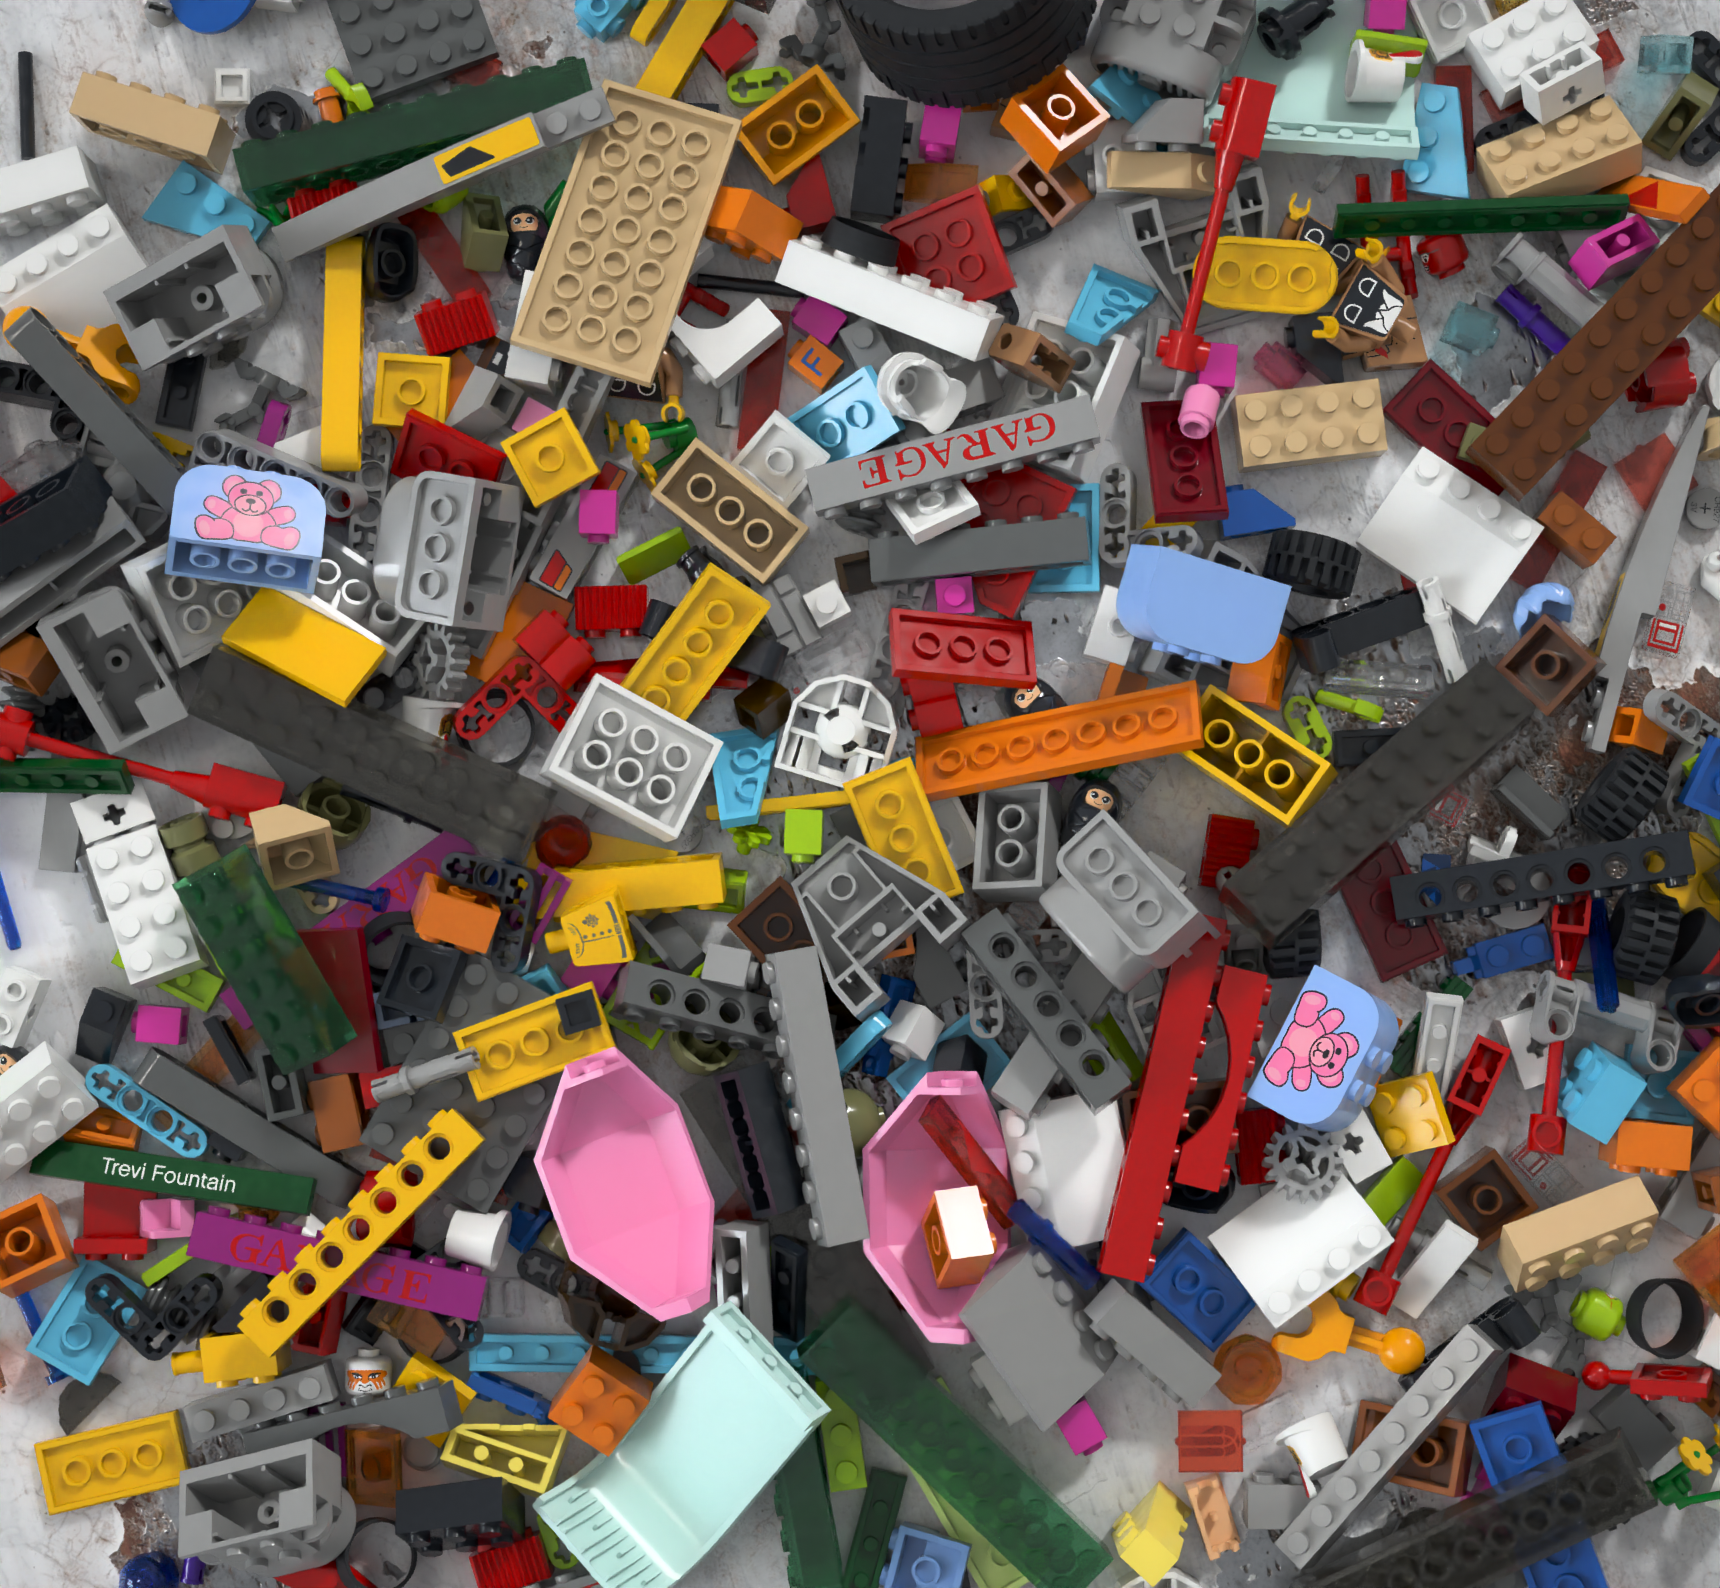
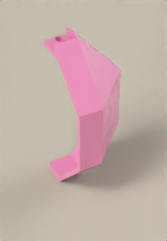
M615 1046L565 1065L534 1163L570 1260L660 1322L693 1312L710 1302L715 1202L679 1105Z
M927 1072L862 1149L863 1202L870 1238L863 1240V1253L930 1342L967 1344L976 1340L958 1315L1003 1252L1011 1248L1010 1163L1001 1123L978 1072ZM963 1126L1002 1176L972 1171ZM977 1186L980 1198H984L987 1203L988 1218L986 1222L989 1232H993L995 1235L997 1252L993 1255L989 1268L986 1269L980 1283L937 1289L921 1220L934 1191Z

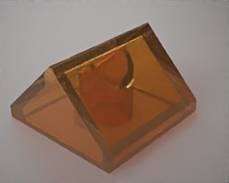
M387 1426L344 1429L346 1490L353 1498L354 1503L396 1508V1490H404L402 1431Z

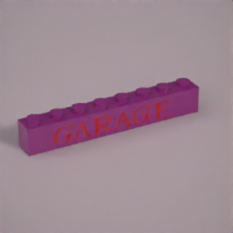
M454 824L311 929L364 928L371 920L384 913L393 911L411 913V908L425 871L443 877L441 864L447 854L452 852H469L481 856L482 854L461 825ZM460 863L455 864V869L459 873L473 874L474 868L463 867ZM391 928L379 933L371 942L375 946L384 942L393 935ZM295 948L240 987L235 983L219 995L244 1030H251L254 1027L257 1031L264 1029L276 1020L273 1015L283 1006L289 1010L303 1000Z
M209 1205L208 1211L203 1210L196 1213L186 1255L277 1276L281 1271L288 1274L298 1264L294 1258L309 1243L315 1247L325 1236L320 1233L322 1230H317L316 1236L302 1233L303 1226L287 1222H281L280 1228L266 1225L267 1218L245 1213L244 1220L230 1217V1209ZM330 1246L325 1251V1261L332 1267H338L343 1260V1253L338 1247ZM389 1247L388 1253L377 1251L339 1289L348 1293L477 1322L480 1320L490 1276L483 1275V1268L479 1266L461 1263L460 1269L446 1266L447 1259L425 1255V1259L422 1261L410 1258L411 1251ZM303 1273L298 1279L300 1282L316 1285L315 1278L309 1273Z

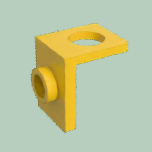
M993 175L977 184L989 195V209L992 217L1001 212L1023 211L1034 206L1009 175Z

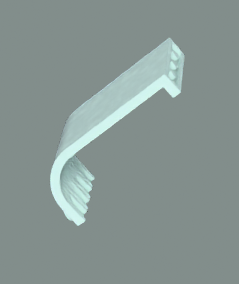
M731 1300L711 1310L703 1319L706 1326L654 1389L649 1404L610 1456L607 1457L600 1453L578 1473L539 1496L532 1504V1507L542 1517L543 1521L549 1525L568 1550L577 1557L603 1588H672L725 1537L831 1411L826 1403Z

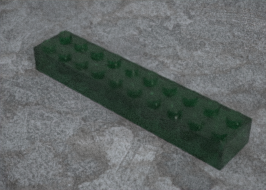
M565 57L556 62L557 65L546 68H542L539 65L530 66L521 71L522 74L512 77L496 75L488 78L485 84L472 86V84L458 85L452 88L450 93L439 96L436 93L423 94L416 98V102L405 105L401 102L389 103L381 107L382 111L370 114L365 111L354 112L346 116L347 120L336 123L329 120L314 123L309 130L297 132V130L282 131L276 135V138L271 140H247L241 144L240 148L232 149L242 190L256 207H267L270 204L286 202V199L295 197L294 193L300 189L315 188L317 191L330 188L329 183L339 179H349L350 182L356 181L358 183L384 176L529 112L533 114L593 90L594 87L585 58Z
M849 1295L797 1347L799 1359L1036 1588H1087L1114 1560L1108 1546Z

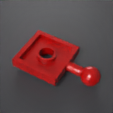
M1592 1361L1584 1366L1581 1377L1585 1386L1595 1391L1603 1390L1609 1384L1630 1385V1394H1640V1398L1643 1400L1654 1401L1663 1399V1396H1678V1401L1696 1403L1700 1402L1701 1398L1708 1397L1713 1382V1367L1637 1363L1634 1371L1610 1370L1606 1364L1600 1361Z

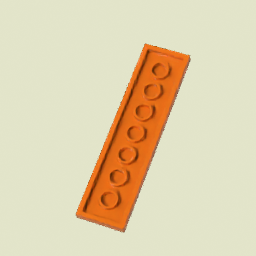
M1196 680L967 726L962 729L921 738V736L915 737L916 771L929 802L1204 748L1200 688Z

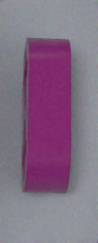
M271 400L267 407L257 441L274 447L276 442L284 440L291 418L292 407L290 404Z

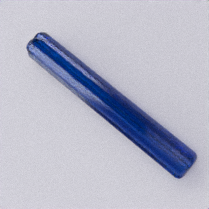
M1606 899L1592 900L1588 936L1597 1008L1600 1012L1612 1014L1616 1012L1620 1002L1613 960Z

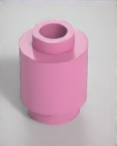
M1196 384L1188 387L1185 391L1178 423L1181 432L1189 438L1202 439L1214 427L1220 395L1211 386Z

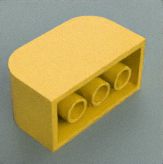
M1210 684L1200 697L1204 748L1179 752L1178 754L1230 792L1279 825L1296 834L1337 777L1338 772L1331 763Z

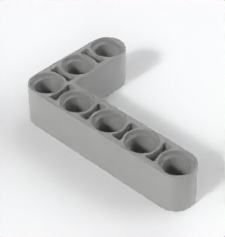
M226 428L205 431L197 437L186 470L189 471L202 465H235L247 470L278 472V467L281 465L288 476L298 477L309 483L312 478L316 481L318 491L325 501L326 514L332 517L343 518L360 514L368 505L367 492L360 484L332 472H323L322 468ZM216 438L222 446L220 454L217 453L214 447ZM248 451L251 453L254 460L252 468L247 464L246 454ZM343 492L347 493L350 498L349 508H346L342 503Z

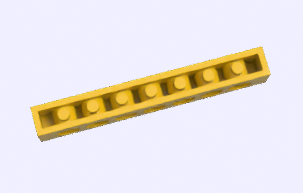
M452 1108L448 1113L444 1109L440 1110L427 1124L431 1130L422 1139L417 1135L411 1139L401 1150L405 1156L395 1166L388 1163L374 1177L378 1182L369 1193L364 1189L361 1190L347 1205L351 1211L342 1220L337 1216L332 1219L320 1232L325 1237L315 1247L309 1243L294 1258L298 1264L288 1274L281 1271L267 1285L271 1292L261 1302L255 1298L241 1311L240 1315L244 1319L237 1327L268 1358L274 1356L486 1141L456 1109ZM439 1137L446 1139L450 1145V1152L444 1159H437L431 1153V1144ZM412 1164L418 1165L423 1171V1180L417 1186L409 1185L404 1178L406 1168ZM385 1191L394 1194L397 1200L396 1207L391 1213L383 1212L378 1206V1198ZM358 1218L367 1221L370 1227L369 1235L364 1240L356 1239L351 1232V1226ZM330 1246L338 1247L343 1253V1260L338 1267H332L325 1261V1251ZM303 1273L311 1274L316 1280L315 1290L311 1294L303 1293L298 1287V1279ZM276 1300L285 1302L289 1308V1315L285 1321H278L272 1316L271 1307Z

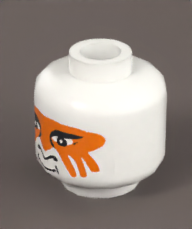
M379 1347L358 1348V1355L347 1358L345 1362V1388L348 1394L356 1397L372 1393L373 1398L384 1395V1390L393 1387L392 1359L387 1355L380 1354Z

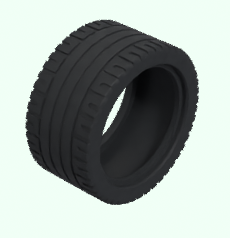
M836 0L864 61L875 77L890 90L896 91L898 95L904 98L908 96L911 101L917 103L922 101L924 105L935 106L936 104L942 108H950V106L965 108L966 105L976 107L986 102L991 104L997 102V99L1003 98V100L1010 98L1016 92L1021 93L1027 90L1031 84L1036 85L1043 80L1042 77L1048 76L1055 71V67L1061 65L1068 58L1067 55L1075 50L1078 46L1077 42L1081 41L1086 33L1085 29L1090 26L1093 19L1092 14L1095 13L1097 7L1096 0H975L953 8L927 10L907 7L892 0Z

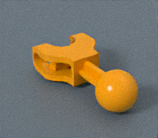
M31 306L14 308L6 315L2 325L3 335ZM34 308V309H36L37 311H39V312L47 319V317H46L40 310H38L37 308ZM112 324L105 328H95L87 325L81 338L56 329L125 404H131L137 400L140 393V380L136 374L120 366V364L125 362L139 363L119 324ZM4 335V338H5L6 342H7L12 348H14V347L11 345V343L6 339V337H5V335Z
M1326 1291L1307 1305L1312 1311V1322L1307 1330L1300 1334L1277 1332L1273 1335L1270 1344L1276 1351L1304 1361L1317 1360L1332 1351L1345 1354L1347 1346H1351L1379 1355L1380 1361L1386 1369L1401 1375L1416 1371L1425 1358L1424 1342L1415 1331L1405 1327H1397L1383 1334L1354 1325L1355 1318L1353 1315L1342 1312L1338 1302L1329 1291Z

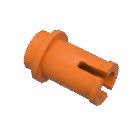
M333 86L316 90L314 92L315 98L312 101L314 105H318L325 134L335 135L346 131L348 127L338 101L341 97L340 93L336 92Z

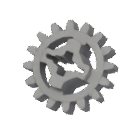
M435 623V625H427V633L420 632L421 643L420 645H414L417 654H414L411 663H413V666H416L412 677L418 678L415 688L416 690H422L421 697L446 702V699H454V691L461 692L460 681L461 679L467 680V674L464 670H467V666L470 665L468 657H465V654L470 648L463 645L466 635L459 633L460 627Z
M1300 1123L1295 1131L1289 1124H1286L1282 1129L1283 1135L1275 1131L1270 1138L1273 1144L1267 1143L1263 1150L1269 1157L1263 1159L1261 1166L1270 1168V1171L1264 1178L1266 1181L1275 1179L1277 1184L1273 1191L1277 1193L1282 1189L1286 1190V1200L1288 1201L1295 1194L1299 1195L1301 1204L1306 1203L1310 1194L1316 1201H1319L1323 1196L1322 1190L1330 1193L1335 1187L1332 1181L1338 1182L1342 1175L1335 1168L1341 1167L1344 1160L1334 1156L1340 1149L1339 1144L1329 1145L1330 1132L1320 1136L1318 1130L1313 1128L1310 1131L1306 1130L1305 1125ZM1285 1146L1287 1158L1279 1163L1280 1150ZM1297 1158H1299V1160H1300L1301 1162L1307 1160L1308 1163H1309V1165L1307 1166V1168H1306V1165H1305L1304 1163L1297 1164V1163H1296ZM1325 1162V1174L1323 1178L1320 1179V1172L1318 1170V1166H1321V1164Z

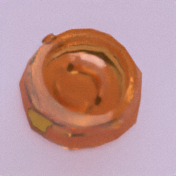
M1246 1333L1228 1340L1220 1347L1213 1366L1222 1376L1215 1385L1234 1404H1262L1282 1381V1365L1278 1354L1270 1345L1271 1343Z

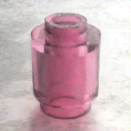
M1266 341L1253 357L1257 362L1253 369L1278 390L1281 388L1293 389L1307 372L1301 366L1303 362L1278 341L1272 346Z

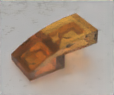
M948 163L908 164L903 201L933 204L977 185L979 165Z
M378 1299L366 1320L392 1337L401 1339L428 1358L434 1356L446 1337L445 1332L427 1310Z

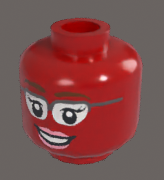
M1462 234L1425 235L1416 245V251L1426 273L1431 276L1437 275L1439 279L1447 278L1463 270L1466 267L1464 262L1470 255Z

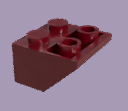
M1510 1352L1495 1373L1479 1418L1541 1400L1554 1438L1556 1439L1575 1414L1579 1378Z

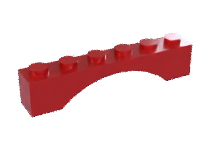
M1223 965L1221 980L1218 987H1216L1213 1001L1221 1018L1227 1041L1228 1062L1226 1078L1219 1100L1209 1118L1194 1135L1180 1145V1157L1177 1166L1174 1168L1172 1182L1217 1193L1220 1186L1226 1187L1231 1165L1225 1164L1228 1149L1234 1151L1239 1134V1129L1233 1128L1236 1113L1243 1114L1247 1100V1093L1242 1092L1245 1077L1251 1078L1256 1057L1250 1056L1253 1041H1260L1264 1021L1258 1020L1261 1005H1268L1272 991V985L1266 984L1268 975Z

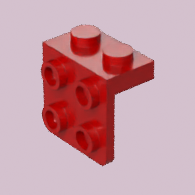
M84 1183L83 1236L74 1239L73 1254H85V1260H107L108 1254H122V1260L127 1261L143 1260L144 1254L157 1250V1239L140 1236V1201L144 1199H158V1194Z

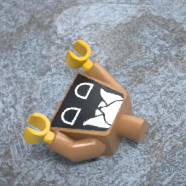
M1294 193L1289 202L1290 212L1285 215L1277 234V239L1309 241L1324 248L1333 258L1338 269V285L1334 295L1339 296L1345 292L1363 262L1367 264V260L1360 259L1355 255V250L1361 248L1366 249L1368 252L1369 244L1364 248L1349 238L1334 239L1332 228L1307 215L1311 207V198L1309 197L1304 208H1298L1294 205L1297 193ZM1390 246L1383 252L1385 257L1390 251Z
M1365 238V241L1369 244L1368 252L1361 248L1355 250V255L1360 259L1367 260V264L1363 262L1357 269L1332 315L1317 317L1318 320L1323 322L1324 330L1312 331L1314 338H1326L1330 344L1344 353L1370 352L1374 348L1380 349L1389 335L1408 344L1419 326L1400 315L1409 299L1404 295L1405 288L1394 268L1384 256L1383 245L1378 239Z
M665 346L651 388L615 377L607 397L665 404L666 398H668V404L663 406L661 410L663 421L668 423V411L670 408L675 407L679 413L678 422H682L686 414L683 406L679 404V399L683 398V368L673 351Z

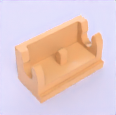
M1219 1472L1184 1482L1209 1560L1220 1558V1553L1226 1550L1238 1551L1241 1541Z

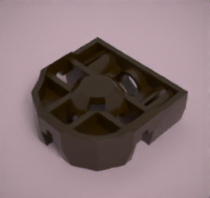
M568 1255L557 1291L558 1298L561 1303L564 1321L586 1343L613 1351L628 1352L650 1345L665 1329L667 1320L660 1322L646 1311L640 1310V1307L571 1261ZM573 1272L593 1278L589 1286L588 1296L568 1292V1280L572 1277ZM597 1294L599 1296V1299L602 1301L601 1305L598 1301L594 1299L595 1295ZM606 1319L615 1322L610 1341L599 1339L604 1320Z

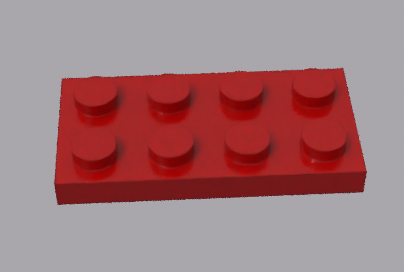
M892 608L888 615L892 677L1033 690L1037 684L1032 621Z

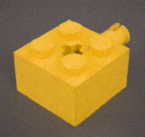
M214 1330L200 1338L201 1350L173 1352L171 1356V1367L174 1376L203 1372L204 1383L216 1382V1388L239 1385L238 1381L245 1380L246 1378H252L254 1384L275 1381V1377L283 1375L282 1371L292 1365L290 1340L274 1356L268 1358L243 1332L217 1333Z

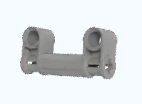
M1521 231L1498 255V259L1491 265L1494 275L1504 284L1509 285L1512 283L1516 287L1523 279H1526L1580 326V329L1572 338L1605 305L1551 259L1544 251L1539 252L1524 239V233Z
M1545 970L1541 974L1536 987V999L1529 1026L1530 1033L1536 1041L1541 1044H1550L1568 1039L1575 1030L1577 1014L1581 1013L1636 1030L1630 1061L1637 1072L1650 1075L1668 1071L1675 1065L1680 1038L1684 1028L1674 1019L1670 1011L1658 1008L1654 1002L1587 983L1583 980L1574 979L1570 981L1557 977L1550 970ZM1549 1018H1552L1556 1023L1555 1034L1549 1030ZM1651 1049L1657 1055L1656 1065L1650 1059Z

